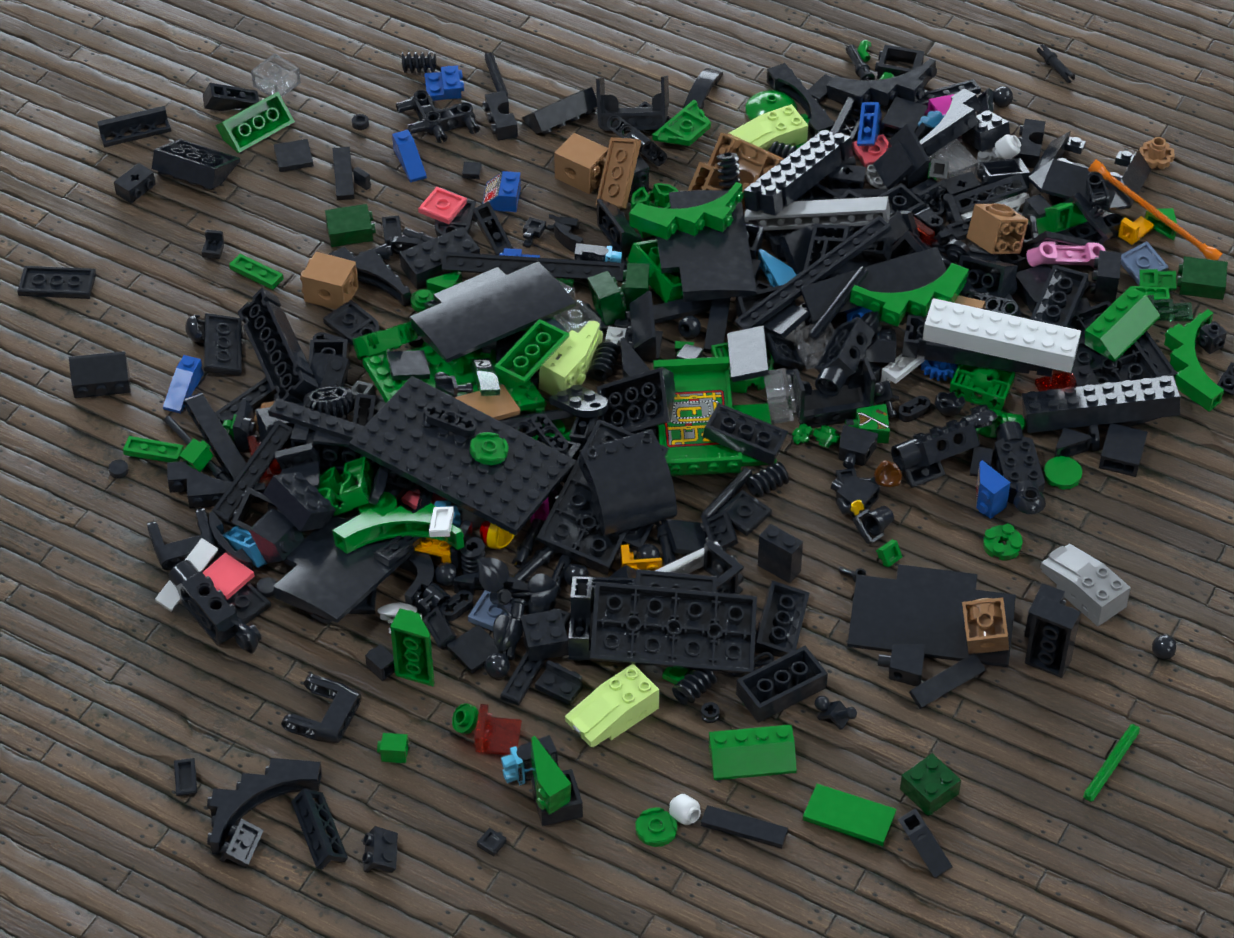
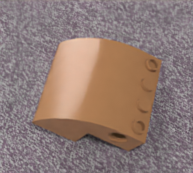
M720 133L709 162H699L688 191H722L724 187L719 186V182L723 180L718 179V176L723 174L718 172V169L722 167L717 166V162L722 160H718L717 155L728 152L737 154L740 166V183L743 185V192L751 183L756 182L757 179L779 164L784 158L730 133ZM743 197L742 207H743V213H744V215H745L746 208H745V199H744V197Z

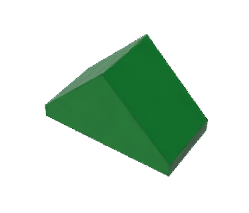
M1072 202L1057 204L1045 209L1051 232L1057 233L1069 228L1073 210Z
M1173 208L1157 209V211L1159 210V212L1177 224ZM1149 210L1146 211L1145 219L1154 224L1153 229L1174 240L1176 231L1163 223L1158 217L1156 218V216L1152 215Z
M451 272L426 280L427 290H431L436 294L461 283L462 272Z

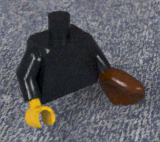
M884 460L879 464L872 478H859L853 475L844 483L835 479L831 489L836 491V504L843 515L850 514L852 517H855L867 508L870 509L878 500L880 486H899L902 475L898 466L895 463Z

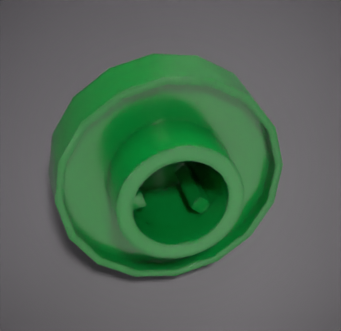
M427 289L416 291L411 296L412 308L417 312L426 310L424 303L433 300L435 293Z
M822 425L821 428H814L813 436L819 441V445L830 447L835 442H840L841 435L836 433L835 428Z
M464 703L458 706L452 717L454 730L461 734H469L474 731L478 725L479 712L471 704Z

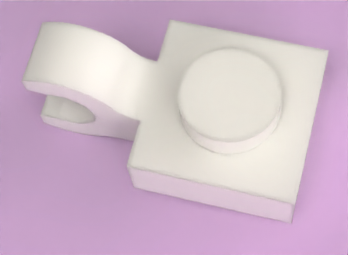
M608 326L605 342H612L620 346V339L625 338L626 328Z

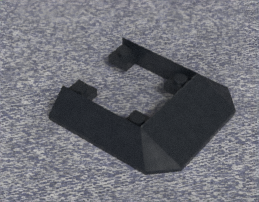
M1071 131L1050 142L1029 175L1028 180L1042 193L1069 199L1077 192H1080L1089 202L1086 192V179L1090 173L1088 168L1074 165L1073 162L1062 158L1065 151L1081 155L1086 145V141L1078 137H1070ZM1137 150L1135 155L1129 151H1119L1114 164L1128 168L1123 176L1116 172H1111V175L1138 195L1151 172V168L1139 150ZM1104 180L1109 192L1110 203L1095 204V206L1099 205L1100 209L1107 211L1130 209L1134 200L1119 190L1114 184L1112 185V183Z

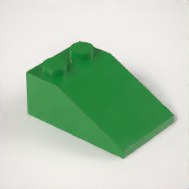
M536 736L531 737V761L537 795L536 802L542 810L545 809L550 815L570 802L571 783Z

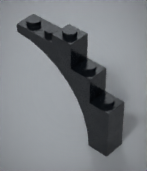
M929 59L908 73L888 79L854 80L835 76L826 85L827 98L845 104L848 97L855 98L853 108L861 110L862 103L871 101L879 102V104L889 107L895 97L917 102L925 93L924 87L937 73L936 60Z
M271 758L270 765L265 768V775L242 773L241 781H237L236 790L213 788L212 797L209 796L207 801V809L211 811V826L213 827L212 833H208L207 844L210 845L212 854H221L219 851L228 837L227 833L232 824L236 825L244 815L256 806L269 799L287 793L299 792L302 789L319 791L322 778L321 762Z

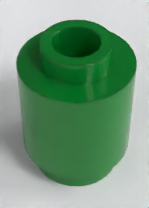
M1002 413L996 418V427L1007 421H1015L1021 425L1022 430L1025 428L1026 422L1021 414Z

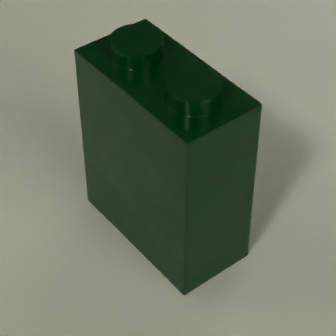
M367 204L325 210L331 247L373 241V234L376 233L375 224L371 223L373 215L372 211H368Z
M1184 256L1183 263H1179L1178 274H1181L1177 279V287H1180L1179 294L1223 300L1226 290L1228 262Z

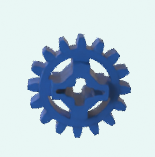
M925 360L920 365L921 370H924V375L930 374V379L936 377L937 381L940 378L947 381V377L953 379L959 364Z

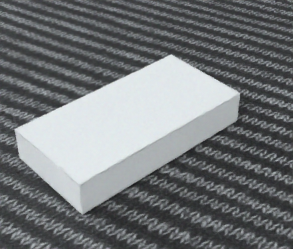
M434 507L429 529L430 537L450 536L454 507Z

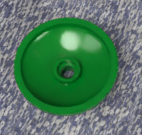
M767 90L750 97L746 103L745 111L749 120H753L761 114L791 104L797 110L795 101L785 93Z

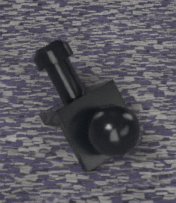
M438 372L434 376L435 388L454 398L457 397L458 393L466 392V394L473 392V385L471 383L457 385L455 376H447L445 372Z
M889 380L875 383V404H886L888 419L895 418L897 413L894 411L892 403L900 400L899 396L892 394Z
M818 696L815 699V707L821 711L817 718L819 720L830 718L840 730L844 728L849 719H855L857 716V711L854 707L846 708L840 700L830 702L826 696Z

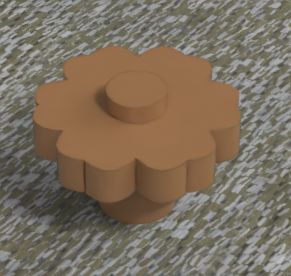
M1155 137L1148 142H1144L1143 147L1139 149L1152 169L1156 167L1164 169L1170 166V162L1174 161V149L1169 148L1170 145L1166 143L1164 138Z

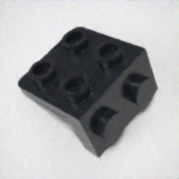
M312 443L275 452V458L282 469V474L299 472L306 477V480L316 488L320 486V460Z

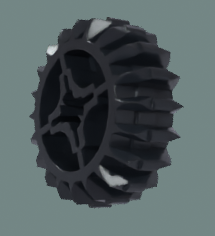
M328 386L315 389V391H310L303 398L304 407L337 418L348 415L355 408L352 390H349L347 387L344 388V386Z

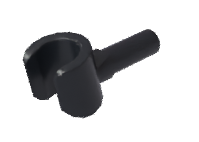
M843 567L839 568L840 572L853 577L855 583L857 575L866 576V570L858 568L856 571Z

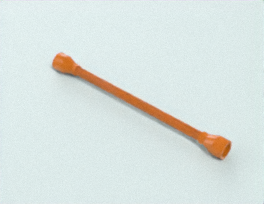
M1097 159L1088 168L1090 173L1099 172L1105 181L1107 180L1112 185L1114 184V186L1127 194L1136 203L1138 202L1147 211L1149 210L1156 218L1158 217V219L1162 220L1171 229L1173 228L1174 231L1182 235L1195 247L1197 246L1206 259L1218 261L1223 253L1198 241L1193 235L1189 234L1185 229L1183 230L1170 218L1168 219L1159 210L1157 211L1154 206L1150 205V203L1148 204L1146 200L1144 201L1143 198L1135 194L1126 185L1124 186L1115 177L1113 178L1111 173Z

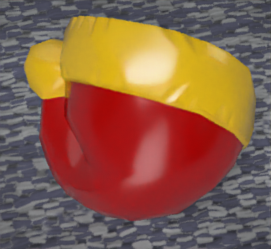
M487 520L483 521L479 529L482 541L491 549L504 548L514 537L513 534Z

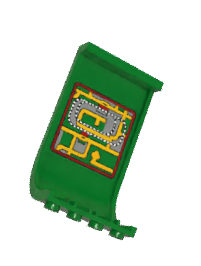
M729 356L653 360V370L663 367L673 372L675 397L671 422L658 425L659 444L669 448L665 459L671 476L741 472L742 452L738 453L737 456V451L702 437L704 428L718 403L733 409L729 377Z

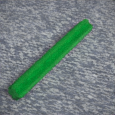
M1135 724L1129 725L1084 792L1083 797L1089 802L1094 801L1139 734V726Z

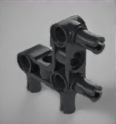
M418 90L410 99L396 103L398 113L413 110L420 119L418 122L407 124L411 135L425 131L429 134H434L437 142L442 143V141L445 142L448 138L445 131L467 126L471 134H474V131L477 133L480 130L475 121L476 116L473 112V106L468 102L452 105V107L441 110L435 108L433 99L427 91Z

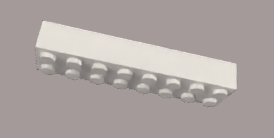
M933 298L924 325L923 340L1071 373L1081 331Z

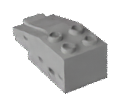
M1071 544L1065 547L1060 546L1051 552L1046 560L1041 562L1040 568L1042 572L1057 584V589L1065 591L1064 597L1096 626H1100L1127 607L1131 587L1102 562Z

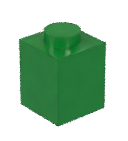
M193 438L179 456L183 461H187V465L201 472L214 455L209 450L211 447L205 441L201 440L199 442Z
M383 733L382 741H378L377 753L381 754V762L406 763L409 749L408 734Z

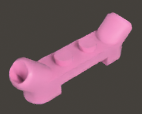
M1045 241L1038 247L1029 249L1026 256L1029 265L1032 267L1042 264L1090 265L1094 268L1095 257H1099V251H1105V248L1099 243H1087L1085 246L1055 245L1053 241Z

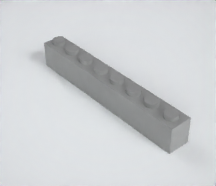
M888 196L795 201L789 206H783V210L776 216L765 214L763 210L756 212L746 209L744 219L745 223L764 226L763 230L801 229L811 224L860 226L867 225L879 215L888 223L890 205Z

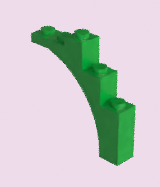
M736 182L729 192L722 197L690 208H657L638 202L629 213L630 227L668 240L672 234H675L676 230L696 236L700 230H703L704 226L724 232L732 224V213L735 206L743 200V185Z
M951 263L947 271L934 282L919 289L906 292H873L854 285L851 291L850 303L873 312L878 311L879 314H882V321L899 326L907 312L925 318L933 298L954 303L967 282L969 269Z
M1209 309L1202 314L1199 313L1192 322L1186 323L1184 327L1178 323L1173 328H1169L1165 333L1164 345L1172 350L1170 364L1178 372L1175 376L1178 391L1208 412L1221 403L1224 389L1214 383L1203 371L1195 352V341L1200 334V329L1205 324L1212 322L1214 313Z
M432 503L415 513L400 506L384 516L369 509L333 530L335 546L347 554L364 545L397 536L438 539L447 542L459 550L464 547V534L459 527L452 524L449 537H430L429 529L433 509L437 507Z

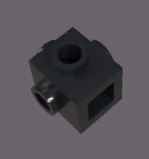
M1216 321L1205 324L1200 329L1198 344L1208 354H1211L1224 347L1227 332Z

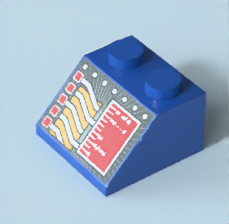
M503 171L488 181L482 204L489 201L494 211L517 212L521 191V173Z
M982 460L979 463L976 484V508L980 513L985 514L991 519L1007 507L1010 482Z

